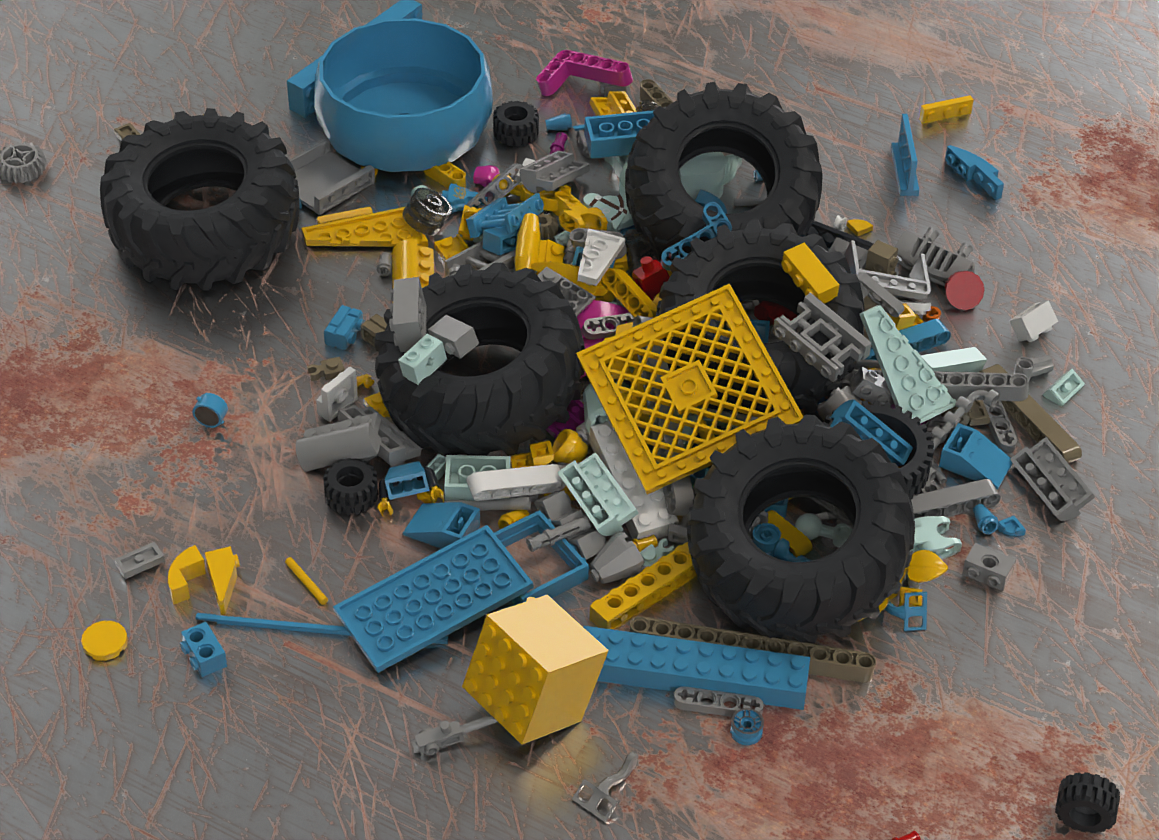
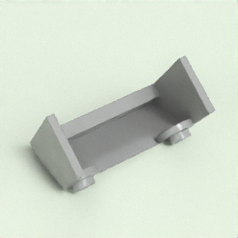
M851 240L844 253L851 274L857 275L861 271L867 273L898 300L919 301L928 297L931 292V286L924 254L921 253L909 274V278L859 269L855 241Z

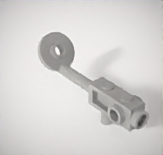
M491 715L460 725L458 720L451 723L444 720L440 723L439 727L422 729L419 734L415 735L416 739L411 741L415 753L420 752L421 755H433L441 748L464 741L463 734L489 726L498 721Z

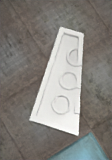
M588 228L577 281L597 286L624 247L625 238Z

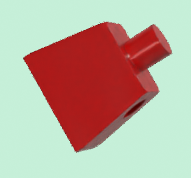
M646 256L640 260L641 267L633 271L632 278L653 301L657 294H660L662 284L668 282L670 276L659 261L652 260L651 257Z

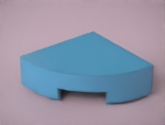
M1015 516L998 521L997 530L1003 534L1023 536L1026 533V529Z

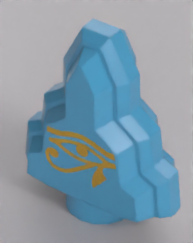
M451 183L448 190L442 191V206H446L448 214L463 211L464 205L475 197L478 192H470L464 187Z

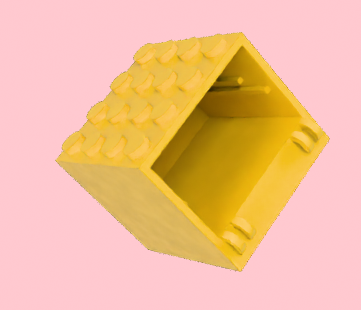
M548 595L536 599L535 597H528L526 602L486 615L462 687L523 745L582 721L609 650Z

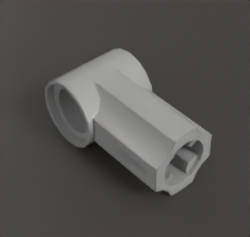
M1049 355L1033 359L1020 357L1016 360L1013 373L1024 374L1030 381L1031 377L1053 371L1052 358Z

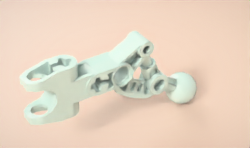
M813 513L800 515L795 523V528L807 536L809 540L823 536L833 539V544L837 547H841L853 530L844 523L837 524L835 527L824 525L819 517ZM925 516L914 519L915 542L913 549H911L913 552L929 550L943 560L961 551L962 542L960 539L947 538L940 535L949 530L951 523L949 518L944 516Z

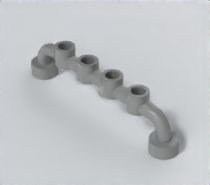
M993 389L989 392L977 390L972 392L967 398L960 396L955 404V407L958 409L954 413L948 411L943 418L945 425L942 428L936 426L931 432L933 438L931 441H934V452L937 446L945 441L951 429L957 426L960 418L969 412L975 400L983 398L984 404L993 408L999 401L1000 393ZM932 467L930 468L929 478L926 482H933L937 475V470Z

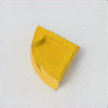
M848 220L846 224L857 237L873 231V225L864 220Z

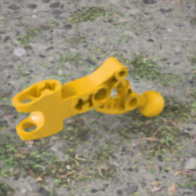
M500 174L496 175V176L492 179V181H493L494 179H496ZM501 180L499 182V188L501 190L507 188V180ZM518 184L504 197L513 194L520 196V200L524 202L535 193L530 192L524 185ZM560 186L557 191L542 190L538 192L543 200V210L552 211L559 217L561 227L571 233L576 228L607 231L608 221L603 212L597 207L587 208L571 194L570 186Z

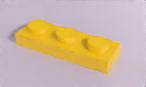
M969 95L921 105L919 120L924 124L971 114L974 99Z

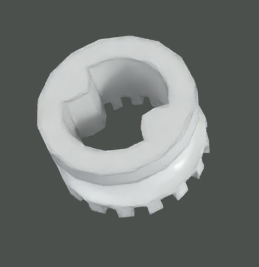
M837 215L833 228L844 232L847 218L844 217L842 219L841 216Z

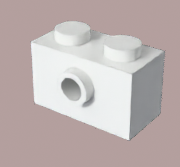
M1049 300L1035 303L1009 321L1019 342L1025 340L1032 342L1039 338L1040 333L1052 330V325L1057 323L1058 319Z

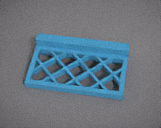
M902 114L898 143H891V153L900 196H919L920 190L916 175L918 160L908 114Z

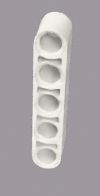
M557 464L475 472L466 478L475 501L553 493L562 490L566 486L557 473L560 471Z

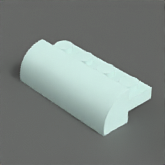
M596 452L579 464L574 460L557 472L601 535L612 536L619 531L622 532L623 528L621 526L639 514Z

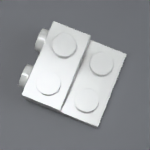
M348 367L323 386L321 395L316 400L317 414L330 422L338 416L339 409L348 407L358 400L355 369Z

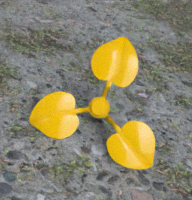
M919 550L912 554L908 568H905L904 575L899 582H902L907 571L908 578L911 581L917 583L927 582L944 574L948 570V566L932 551ZM898 593L891 594L879 605L880 612L887 607L888 599L895 598Z

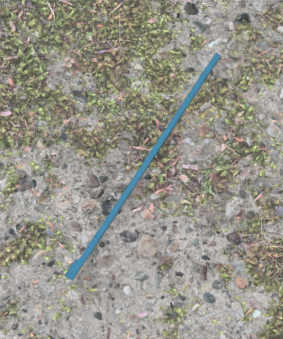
M197 613L195 617L196 620L215 621L217 624L351 636L343 626L220 616L207 613ZM445 636L434 643L448 645V636Z

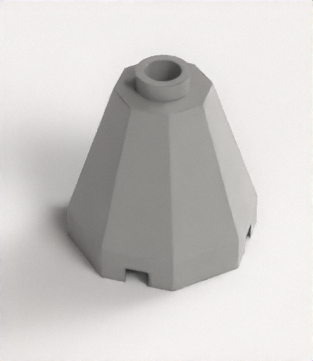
M619 531L614 534L591 562L592 570L589 572L596 582L600 581L605 584L635 576L646 567L643 566L645 562L632 540L629 542L625 540L628 537L625 532Z

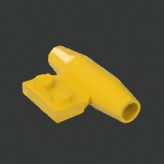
M527 213L523 216L517 234L514 259L515 271L523 268L532 269L531 265L539 262L563 263L564 246L549 239L540 240L539 217L536 214Z

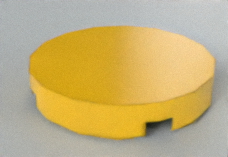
M100 621L92 624L84 631L81 643L87 656H92V659L97 661H107L116 658L123 649H126L128 637L125 628L121 624L114 621Z

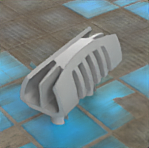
M932 227L928 228L922 238L904 231L895 248H898V263L910 271L913 269L920 254H924L929 280L945 286L949 277L955 272L971 271L975 273V263L966 259L973 251L972 246L969 245L965 249V243H962L956 254L933 244L934 240L939 236V232L936 229L932 232Z

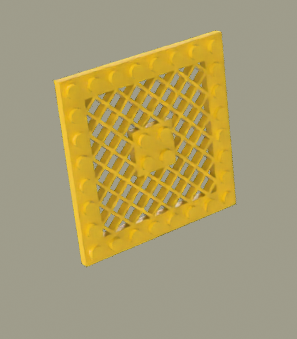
M730 284L576 353L647 495L711 466L710 456L715 450L720 453L727 451L737 443L735 434L742 429L751 435L766 429L768 419L779 417L786 424H799L804 417ZM711 319L721 321L718 328L709 325ZM725 323L727 324L730 331L723 329ZM692 327L701 330L699 337L690 334ZM706 331L716 334L713 340L704 338ZM721 335L730 338L728 344L718 342ZM673 336L682 338L680 345L671 343ZM687 340L696 342L694 349L685 347ZM734 340H736L739 348L732 346ZM701 344L710 346L708 353L699 351ZM654 345L663 347L660 354L651 352ZM715 348L725 350L723 357L713 355ZM668 349L677 351L675 358L665 356ZM730 352L739 354L737 361L727 359ZM682 353L691 355L689 362L679 360ZM634 354L644 356L641 363L632 361ZM696 357L705 359L703 366L700 360L695 361ZM743 357H745L749 365L741 363ZM648 358L658 360L655 367L646 365ZM710 361L720 363L717 370L708 368ZM615 362L624 365L622 372L613 369ZM662 362L672 364L669 371L660 369ZM724 365L734 367L732 374L722 372ZM629 366L638 369L636 376L627 374ZM739 369L749 371L746 378L736 376ZM643 370L652 373L650 380L641 378ZM753 373H754V375H755L757 381L751 380V377H752ZM657 374L662 375L660 377L662 383L655 382ZM707 374L715 376L713 382L710 381ZM612 376L619 377L617 384L614 382ZM719 378L729 380L727 387L717 385ZM624 379L633 381L630 389L621 386ZM734 382L743 384L741 391L731 389ZM638 383L647 385L644 393L636 391ZM748 386L758 388L756 395L746 393ZM652 387L661 390L659 397L650 395ZM762 390L764 391L767 399L760 397ZM666 391L671 400L664 399ZM716 391L724 393L721 400L716 399L718 398ZM621 393L628 394L625 401ZM728 395L738 397L736 405L726 402ZM633 396L642 398L639 406L630 403ZM743 399L753 401L750 409L740 406ZM647 400L656 403L653 410L644 407ZM757 403L767 405L765 413L755 410ZM661 404L670 407L668 414L659 412ZM703 404L702 409L696 408ZM709 404L719 406L716 413L706 411ZM675 408L679 415L683 414L682 418L673 416ZM723 408L733 410L731 417L721 415ZM629 410L636 411L634 419ZM738 412L747 414L745 422L735 419ZM642 413L651 416L648 423L639 421ZM689 413L699 415L697 422L687 420ZM752 416L758 417L757 419L751 421ZM656 417L665 420L663 427L653 425ZM704 417L714 419L711 427L701 424ZM670 421L679 424L677 431L667 429ZM718 421L728 423L725 431L716 428ZM733 425L738 426L737 428L731 430ZM684 426L694 428L691 436L682 433ZM638 427L645 429L643 436ZM699 430L708 432L706 440L696 437ZM650 431L660 433L657 440L648 438ZM713 434L719 435L718 437L711 439ZM664 435L674 437L672 444L662 442ZM679 439L689 441L686 449L677 446ZM693 443L699 444L698 446L692 448ZM647 444L654 446L652 454ZM659 448L669 450L666 458L657 455ZM674 452L679 453L678 455L672 457Z

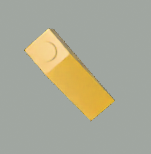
M231 546L204 552L207 570L221 616L226 615L237 580L236 568L240 567L238 555H233Z

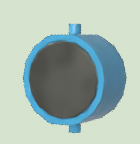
M205 393L196 398L197 403L192 413L193 417L200 424L215 428L224 423L223 419L228 412V406L221 397L212 393Z

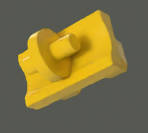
M464 205L458 234L462 235L463 240L473 241L474 238H470L466 219L483 208L476 209L475 207Z

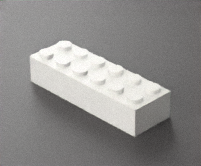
M610 421L591 426L588 441L593 452L597 453L639 513L626 522L632 539L636 538L638 540L651 535H655L657 539L668 536L670 524L678 525L679 520L676 515L668 513L663 488L648 495L646 494Z

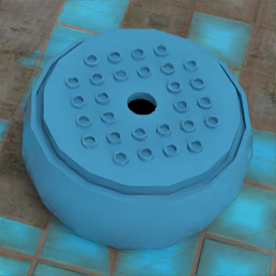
M417 18L385 19L353 28L331 42L319 60L315 74L314 109L324 135L329 139L336 152L359 165H371L376 169L389 172L422 171L436 165L440 166L447 162L455 161L476 146L487 127L492 113V83L489 66L484 54L469 36L442 23Z

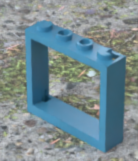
M539 510L494 532V534L504 547H507L537 531L542 534L543 530H551L555 527L551 519H547ZM565 538L555 542V545L551 547L572 570L511 601L517 605L526 602L528 597H535L536 599L548 595L553 598L589 579L590 567L586 562V558H582L575 546L570 544Z

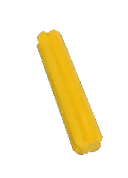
M368 206L318 216L317 224L372 214L373 211Z

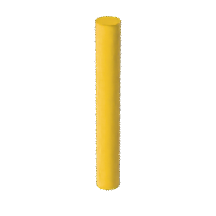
M288 557L285 560V564L320 604L325 605L328 602V598L294 559Z

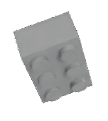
M419 277L394 280V289H390L391 300L393 301L390 304V312L393 318L389 320L391 331L395 332L394 344L399 346L400 352H407L426 335L427 306Z

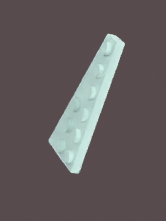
M881 305L860 313L861 320L869 340L872 342V348L895 406L902 407V413H905L907 410L912 412V419L918 417L921 419V424L955 407L956 399L949 395L948 389L938 381L935 373L916 349L914 350L910 346L909 340L905 335L898 331L895 327L896 324Z

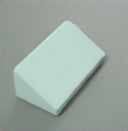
M1071 369L1064 373L1042 395L1059 406H1063L1085 383Z

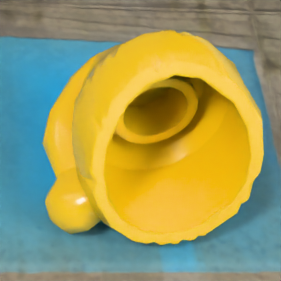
M564 429L558 434L552 446L554 453L552 461L569 464L574 460L582 462L588 453V445L577 432L571 429Z

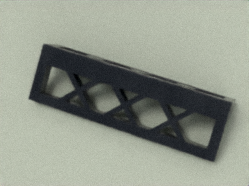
M815 220L806 234L808 236L815 233L823 237L829 249L836 237L849 243L851 240L855 241L856 246L869 250L874 244Z

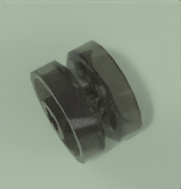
M418 188L413 193L411 201L404 208L403 217L416 231L431 236L437 235L444 226V222L452 213V207L447 199L438 192L428 188Z

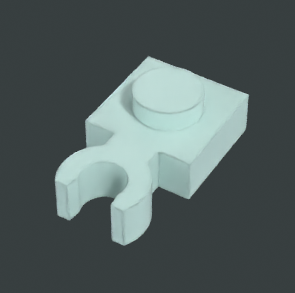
M666 538L660 540L656 548L652 544L640 552L645 562L643 566L650 567L662 556H666L674 551L675 547L672 545L669 548H664L668 545Z

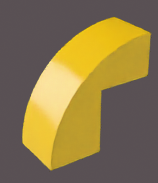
M196 545L180 553L170 566L168 585L173 605L190 599L187 581L206 574L204 559Z

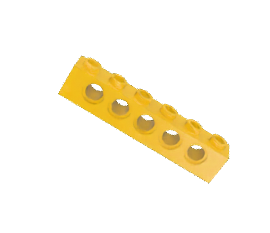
M688 542L677 546L674 551L666 556H662L650 567H645L639 574L628 578L618 588H613L607 595L595 600L590 605L589 620L598 628L617 630L696 577L697 574L692 564Z

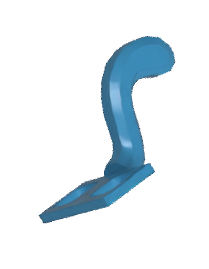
M927 591L904 593V605L895 606L888 602L884 610L904 620V631L927 630ZM910 596H923L921 606L909 607ZM912 616H922V625L920 627H908V619Z

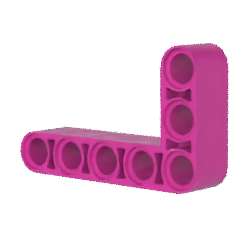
M562 50L557 53L536 77L538 87L543 96L554 94L570 75L622 87L628 86L633 82L628 63L571 50Z

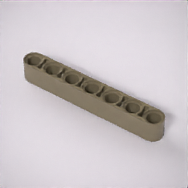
M999 364L979 371L980 373H1007ZM1030 395L1023 401H1001L1004 409L1037 443L1047 437L1068 463L1082 457V451L1078 443Z

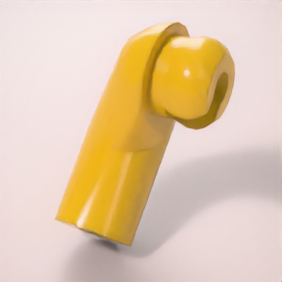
M369 374L357 376V388L364 384L365 388L371 387L375 383L371 378L372 376Z

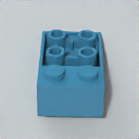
M958 423L942 449L939 467L974 481L990 479L998 490L1013 463L1007 454L978 430Z
M462 502L423 503L404 530L403 535L442 549L479 529L480 509Z

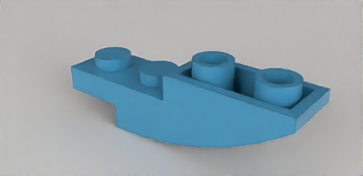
M952 145L947 146L945 161L966 181L973 179L995 200L1002 198L1004 183L998 178L999 170L969 151Z

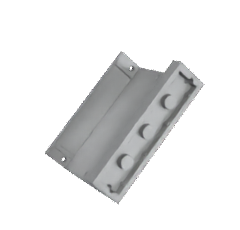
M329 139L290 159L295 169V179L298 181L301 203L319 215L375 183L374 167L368 165L361 170L355 168L330 151Z

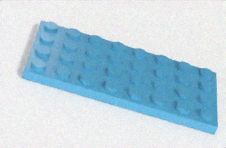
M485 525L333 606V609L374 669L379 673L534 588V585L489 526Z

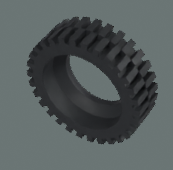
M868 400L862 401L861 405L913 447L904 466L899 468L905 479L910 498L913 499L914 494L917 496L921 488L924 489L932 464L934 441H931V433L927 432L928 427L925 424L920 425L921 419L918 417L912 419V412L907 410L905 413H902V407L898 405L895 409H892L891 403L885 402V406H879L880 401H873V405H869ZM830 415L825 418V423L822 422L827 427H830L833 422Z

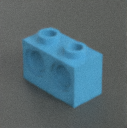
M207 622L181 632L182 642H180V647L184 655L188 654L190 656L189 661L194 671L198 670L200 675L204 677L227 667L225 651Z

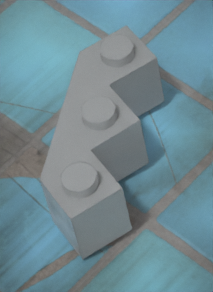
M564 490L555 491L534 502L537 510H540L547 519L550 518L555 528L584 515L586 516L582 510H572L570 506L571 500ZM586 529L565 538L570 544L575 546L579 555L586 559L598 554L606 543L605 536L601 535L597 529Z

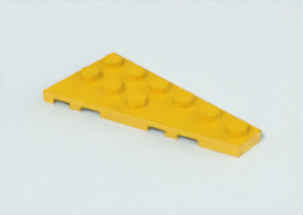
M412 205L301 228L306 246L394 247L402 240L417 239L418 246L428 247V240Z

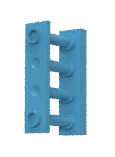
M536 193L524 202L508 204L506 197L498 198L466 219L470 238L479 237L483 234V230L502 226L507 227L508 234L513 233L520 228L525 214L533 213L539 215L543 212L544 204L540 194Z

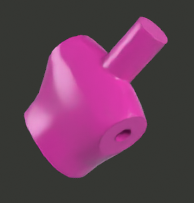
M492 165L476 167L473 176L474 183L486 187L496 175L500 174V171L496 166Z

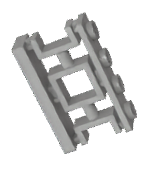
M812 293L804 297L803 303L800 302L798 304L797 312L800 315L792 321L784 315L774 320L773 333L775 336L788 344L794 352H799L808 364L813 365L825 378L832 382L837 380L838 375L843 374L844 365L841 362L849 356L859 362L861 359H866L870 354L872 342ZM810 318L816 321L812 325L807 322ZM798 327L804 330L800 335L794 331ZM821 331L830 340L823 346H820L810 337ZM841 342L847 346L843 350L837 347ZM829 352H831L834 355V357L831 358V360L825 357V355Z

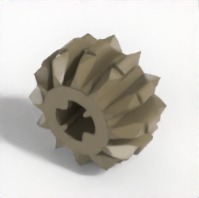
M543 212L537 215L540 223V240H553L558 232L556 217H552L551 214L545 215Z

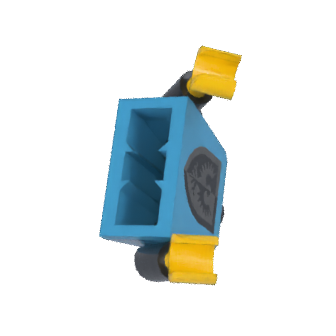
M419 461L389 468L387 475L379 481V500L381 502L378 504V510L383 517V512L388 509L390 515L393 514V509L388 500L432 490V503H435L436 498H441L444 503V494L441 489H438L439 483L434 470L425 466L422 467Z

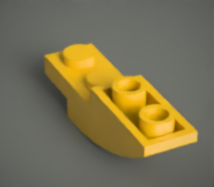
M539 262L531 265V268L537 271V275L544 268L548 267L594 296H605L607 291L606 288L599 284L594 286L577 281L579 266L559 262Z

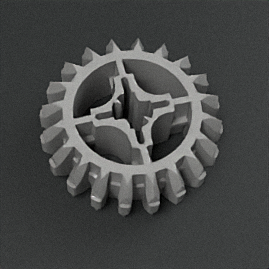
M17 142L14 145L10 144L9 147L4 146L3 150H0V177H2V180H7L8 183L13 181L15 184L18 182L24 184L25 181L31 182L32 179H38V175H43V171L46 170V157L38 145H33V143L26 144V142L19 144Z

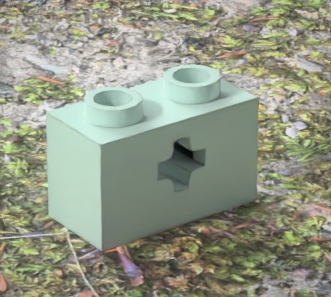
M426 334L398 361L402 375L419 385L424 378L430 376L447 360L443 342Z

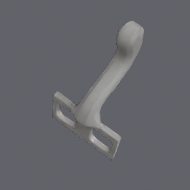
M633 751L630 752L617 773L606 777L597 784L593 785L588 780L583 779L572 800L602 821L607 822L619 803L609 795V789L624 781L631 774L637 764L638 754ZM585 785L594 791L588 803H584L578 798L580 791ZM603 798L612 803V807L606 816L597 811V807Z

